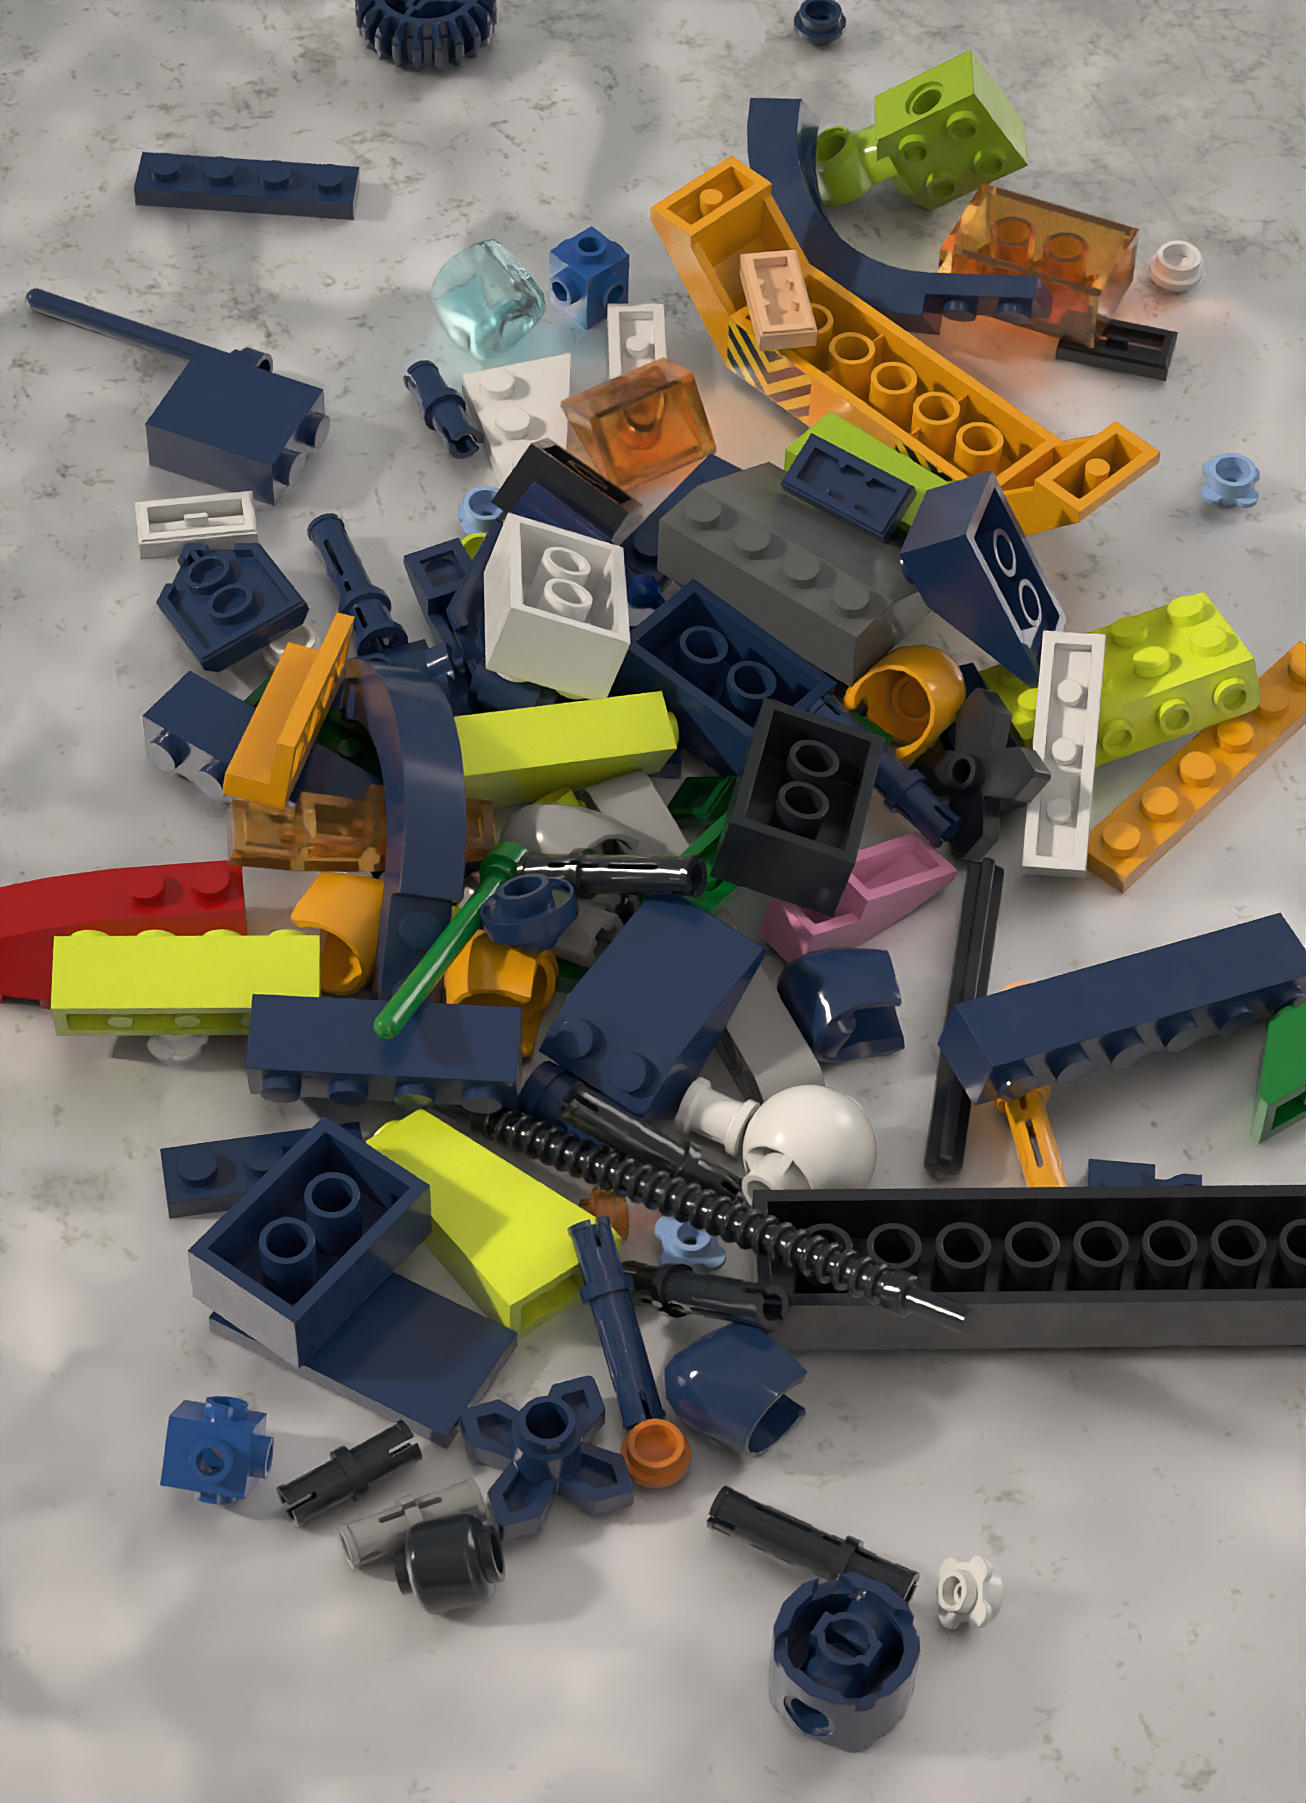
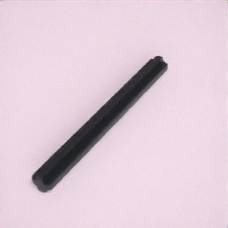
M984 857L982 862H971L967 867L943 1030L955 1004L987 996L1004 882V869L995 865V860L992 858ZM941 1050L923 1163L925 1169L934 1172V1177L945 1179L947 1175H959L963 1169L972 1101Z

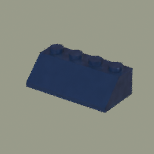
M267 994L252 995L245 1065L250 1094H260L262 1098L276 1103H291L299 1100L300 1097L327 1098L330 1102L341 1106H360L367 1103L368 1100L395 1101L398 1106L411 1110L429 1109L435 1104L462 1105L466 1110L476 1113H494L501 1110L502 1107L517 1108L523 1067L521 1007L422 1002L395 1038L383 1040L375 1034L373 1024L389 1001Z

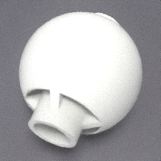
M820 1085L790 1087L776 1093L765 1101L751 1118L743 1140V1163L747 1175L742 1180V1191L749 1204L752 1206L753 1190L866 1189L875 1170L877 1145L873 1128L863 1107L852 1097Z

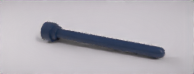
M31 289L25 296L26 305L33 311L189 363L197 350L201 349L273 372L272 356L250 347H246L241 351L235 349L228 353L42 289Z

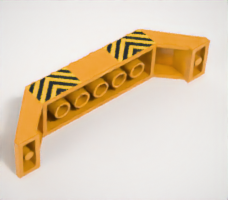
M732 155L650 208V220L727 368L810 428L831 411L852 425L859 426L867 434L897 452L907 455L915 463L947 482L952 483L992 470L1025 536L1079 523L1159 463L1160 451L1116 421L1097 435L1061 440L808 262L771 195L772 183ZM796 249L818 331L816 346L759 351L738 270L739 254Z

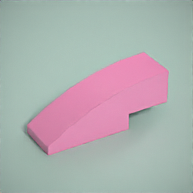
M918 832L910 833L858 851L855 866L833 917L772 897L758 933L788 964L811 951L826 948H855L893 926L927 902L954 880L957 870Z

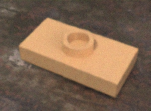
M796 249L739 254L738 270L759 351L816 346L818 331Z

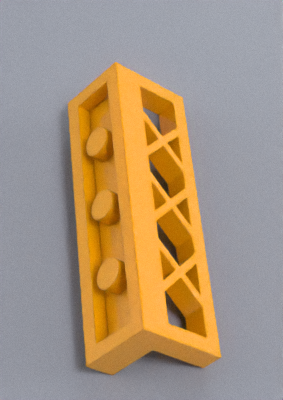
M337 612L319 650L290 642L287 643L225 772L222 794L282 810L285 809L344 678L355 617Z

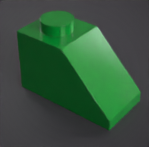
M1306 1002L1298 1007L1295 1005L1284 1007L1267 1024V1033L1259 1063L1251 1136L1258 1144L1306 1117Z

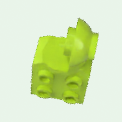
M971 50L876 95L874 124L860 131H849L844 126H834L817 136L816 174L824 206L837 207L852 202L866 193L873 185L889 178L905 198L910 199L913 204L934 210L1028 166L1024 121Z

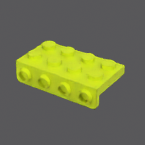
M1204 591L1191 596L1178 597L1169 604L1135 616L1119 618L1113 624L1088 632L1089 634L1106 635L1095 767L1251 712L1260 705L1261 694L1255 658ZM1001 664L979 671L987 689L997 692L1012 714L1009 731L1020 747L1033 749L1038 687L1030 688Z

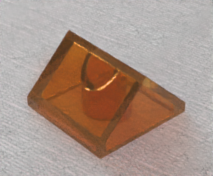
M665 357L561 400V408L598 473L624 492H628L706 458L710 453H716L717 447L693 372Z

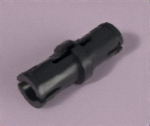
M400 1419L393 1426L350 1450L342 1445L329 1453L330 1461L285 1485L278 1486L276 1490L282 1504L287 1502L288 1505H291L310 1494L309 1498L285 1510L292 1523L299 1528L308 1520L349 1497L354 1501H359L370 1494L369 1486L412 1463L421 1461L423 1457L418 1443L413 1445L406 1443L389 1453L392 1448L414 1437L407 1424Z

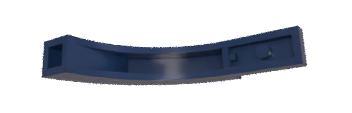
M750 98L747 121L749 166L753 171L772 183L771 195L808 262L908 332L939 335L942 316L960 322L974 321L976 315L996 316L999 320L1012 324H1026L1030 322V318H1050L1053 296L1038 276L911 271L889 266L869 258L851 247L840 238L832 226L819 192L816 174V145L820 120L802 99Z
M356 658L347 660L340 721L359 723L366 728L376 747L383 776L386 802V863L371 1000L390 1001L450 924L453 902L462 901L466 846L464 770L454 716L446 695L436 679L426 671L418 668ZM445 974L423 1003H442Z

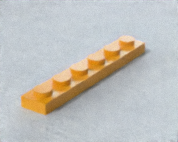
M1299 641L1258 678L1261 702L1255 710L1203 728L1090 831L1087 870L1121 893H1124L1306 724V644Z

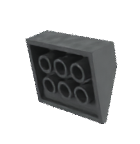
M766 462L696 486L659 519L657 571L682 586L695 579L802 658L851 688L862 674L883 658L932 611L925 605L915 584H910L902 573L899 553L905 540L892 534L885 545L785 492L780 483L787 472L771 462Z

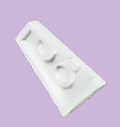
M571 353L462 374V392L474 423L483 435V446L500 488L532 442L550 438L567 450Z

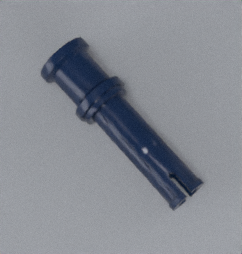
M326 513L313 519L307 528V536L312 541L340 599L338 613L355 617L352 633L356 639L354 643L356 655L361 656L407 644L408 635L401 624L393 621L390 614L391 601L383 589L372 585L362 561L346 532L343 520L333 513ZM387 637H388V639H389V644H388V645H386L385 642H384V640H383V639H385V638H387Z

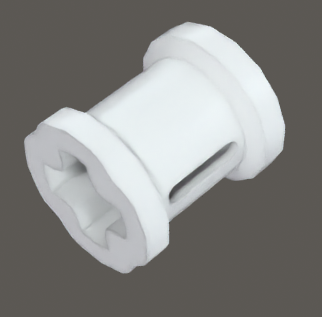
M699 1077L692 1082L680 1104L675 1120V1130L684 1135L693 1131L725 1146L726 1154L736 1158L743 1152V1140L751 1118L761 1105L752 1099L742 1103L711 1089L709 1080Z

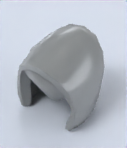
M536 804L523 807L511 815L500 834V842L512 841L522 845L529 852L545 854H570L573 849L593 848L608 839H616L630 850H633L640 842L629 826L611 816H606L600 812L580 806ZM577 900L578 902L611 913L613 912V908L609 904L592 900Z

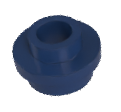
M805 0L794 16L793 27L795 33L801 39L813 45H826L837 41L844 35L846 18L842 13L841 6L835 0Z

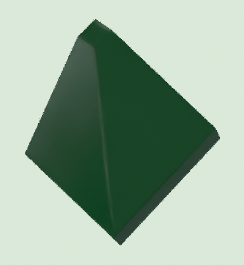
M686 777L666 806L677 826L713 825L728 811L736 777Z

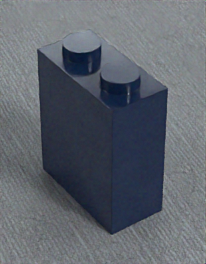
M198 349L145 423L149 465L233 493L252 491L254 500L275 506L287 487H294L298 483L306 459L314 448L319 449L322 447L328 436L330 418L328 415H325L324 389Z

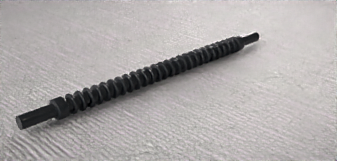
M435 1104L432 1109L468 1124L473 1135L490 1142L495 1141L501 1147L509 1146L515 1153L520 1154L524 1152L528 1159H539L543 1165H553L560 1172L568 1171L573 1178L579 1179L583 1177L587 1184L595 1185L598 1183L602 1190H613L616 1196L622 1198L628 1196L632 1203H643L648 1210L654 1211L658 1209L662 1216L671 1217L674 1215L677 1222L683 1224L689 1222L693 1229L702 1230L705 1228L709 1236L716 1237L720 1235L724 1242L730 1244L736 1242L738 1247L743 1250L752 1248L756 1256L764 1257L768 1255L772 1263L779 1264L784 1262V1265L789 1270L800 1268L803 1276L812 1277L816 1275L820 1283L828 1284L832 1282L836 1290L844 1291L848 1289L852 1297L860 1298L865 1296L869 1304L877 1305L880 1303L885 1311L894 1315L906 1317L912 1313L964 1336L971 1335L978 1324L979 1312L977 1309L922 1287V1281L914 1274L900 1269L893 1271L892 1267L887 1263L877 1265L874 1258L870 1256L860 1258L856 1250L849 1249L844 1251L840 1243L833 1242L828 1244L825 1237L818 1235L812 1237L806 1229L796 1231L792 1223L784 1222L780 1224L777 1217L771 1215L764 1217L760 1210H748L744 1203L737 1202L733 1204L727 1196L717 1198L713 1190L706 1189L702 1191L696 1183L686 1184L685 1180L678 1176L671 1178L667 1171H656L651 1164L645 1163L641 1165L638 1159L633 1157L626 1159L622 1152H611L607 1146L601 1144L596 1146L591 1139L585 1138L581 1140L577 1133L569 1132L566 1134L562 1127H552L545 1120L537 1121L533 1115H523L519 1109L502 1107L501 1110L494 1113H476L466 1110L462 1105Z

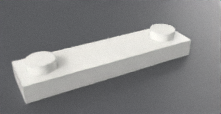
M1043 631L1033 750H1036L1050 771L1051 779L1032 802L1027 805L1022 860L1023 874L1086 879L1106 648L1105 634Z

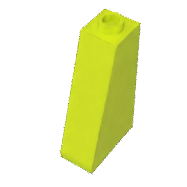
M662 691L454 717L462 753L466 816L535 801L562 787H570L573 792L638 769L643 770L647 775L659 772L677 749L679 741L677 720L672 712H667Z
M422 1108L402 1120H392L384 1124L376 1131L373 1137L366 1140V1144L430 1185L432 1233L423 1243L489 1319L517 1332L518 1339L581 1299L579 1290L585 1285L567 1228L589 1219L591 1225L595 1224V1216ZM611 1227L620 1257L621 1237Z

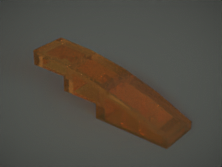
M370 784L363 800L301 791L295 807L285 806L284 810L258 802L232 799L226 813L228 865L288 871H385L386 802L384 786ZM465 797V863L483 860L492 847L497 844L493 801Z

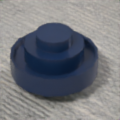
M530 873L504 882L497 892L492 894L482 904L480 916L485 932L491 941L513 948H520L525 953H539L550 949L558 942V937L578 917L579 904L574 887L569 881L558 877H546L539 873Z

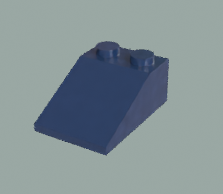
M993 471L984 472L927 490L899 553L900 566L905 579L910 584H915L926 606L1030 688H1037L1039 684L1043 631L1063 632L1067 618Z
M649 895L570 992L538 1051L642 1119L674 1120L688 1088L698 1077L769 949L684 896Z

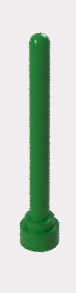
M502 841L495 844L481 861L479 866L480 885L375 1019L373 1029L379 1038L390 1040L399 1034L483 924L480 916L482 904L492 894L496 893L504 882L517 877L518 862L525 852H529L525 847L512 841Z

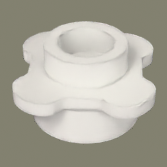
M981 1555L973 1556L969 1562H961L958 1557H947L942 1562L939 1569L940 1580L937 1588V1597L940 1604L938 1609L940 1623L947 1629H956L963 1622H969L973 1628L985 1627L988 1622L996 1617L1002 1606L1004 1590L999 1573L992 1567L989 1559Z

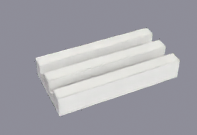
M252 491L135 502L141 559L180 555L185 544L205 543L210 550H233L236 543H259Z

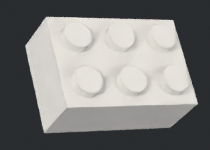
M508 513L484 571L486 669L494 671L504 679L512 682L528 681L555 689L559 694L574 700L607 698L630 645L623 547Z

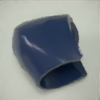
M826 948L808 952L784 966L777 979L776 990L817 1060L834 1064L859 1058L887 1056L905 1048L904 1036L895 1006L900 1007L902 998L888 950Z
M731 1322L703 1335L676 1353L662 1372L665 1397L681 1420L697 1432L705 1434L714 1441L748 1457H755L767 1451L806 1414L805 1408L790 1399L785 1393L803 1382L807 1370L792 1354L768 1337L760 1327L750 1324Z

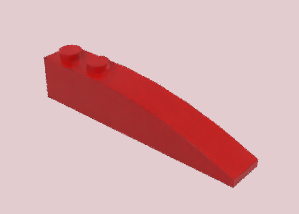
M241 859L112 868L47 877L0 887V1003L3 1004L5 996L40 1000L41 1008L51 1009L54 936H71L75 932L82 930L101 931L108 936H137L139 933L147 930H164L175 936H203L209 931L220 929L231 930L239 933L241 936H247Z

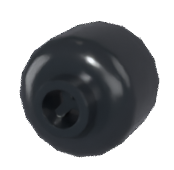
M471 1512L434 1518L412 1525L407 1532L405 1551L394 1554V1570L401 1593L403 1595L414 1594L417 1603L429 1614H440L482 1605L492 1598L495 1584L503 1582L505 1579L504 1555L495 1527L493 1525L484 1526L480 1519Z

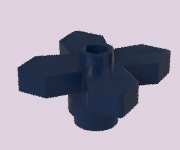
M587 1375L553 1384L548 1396L534 1398L527 1402L520 1410L513 1408L500 1399L461 1410L460 1429L471 1460L503 1470L502 1474L487 1492V1508L500 1540L507 1541L541 1531L557 1494L594 1516L630 1507L633 1504L634 1483L623 1455L589 1444L605 1424V1406L595 1379L592 1376Z

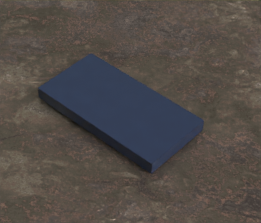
M394 1272L300 1369H297L213 1311L209 1316L210 1331L394 1423L400 1419L403 1420L411 1432L445 1449L449 1447L460 1431L461 1410L479 1403L517 1347V1332Z

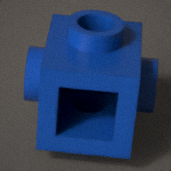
M593 226L571 239L562 241L556 248L550 251L549 301L585 330L590 329L607 318V304H628L630 255L625 252L620 244L609 240Z
M211 1396L206 1398L205 1403L184 1400L169 1415L160 1485L194 1491L193 1497L196 1500L209 1504L227 1505L235 1503L236 1498L245 1499L257 1484L258 1479H267L271 1470L275 1440L274 1437L264 1435L267 1413L248 1410V1402L228 1396Z

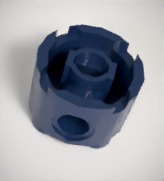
M838 1574L837 1581H826L819 1584V1578L802 1584L783 1602L773 1626L769 1664V1699L773 1709L781 1714L782 1718L803 1736L830 1746H837L846 1752L866 1750L873 1744L875 1739L885 1736L905 1716L914 1693L920 1638L913 1625L914 1615L907 1602L885 1583L860 1574Z

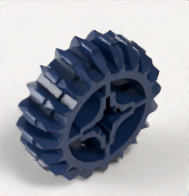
M355 0L356 27L359 29V36L365 40L366 49L377 50L379 60L394 58L397 68L408 63L414 64L417 71L427 65H433L440 71L442 64L449 62L455 66H460L463 56L477 58L479 48L489 46L490 37L495 32V25L497 24L496 0Z

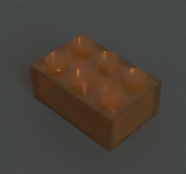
M982 183L940 248L938 273L1038 276L1053 296L1050 318H1030L1029 323L1014 325L1093 349L1133 282L1139 229ZM988 316L999 320L996 316Z

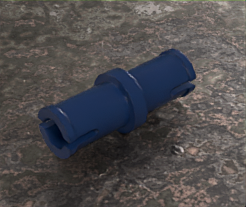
M421 360L412 364L406 370L411 377L404 375L403 381L406 388L413 394L420 405V417L429 429L438 432L452 457L457 459L471 457L480 449L476 443H483V435L466 414L465 400L456 389L448 387L440 375L439 369L433 362Z

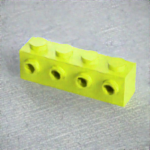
M220 929L209 931L203 936H175L164 930H147L139 933L137 936H108L106 933L96 930H82L75 932L71 936H54L51 1012L56 1035H249L253 994L321 997L322 961L320 935H306L298 930L282 929L272 932L269 936H241L237 932Z

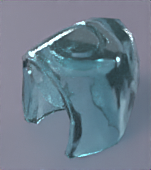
M495 239L478 242L454 255L441 268L433 281L430 291L431 300L441 326L451 342L462 352L477 361L498 357L517 344L541 320L546 312L545 298L542 290L510 252Z

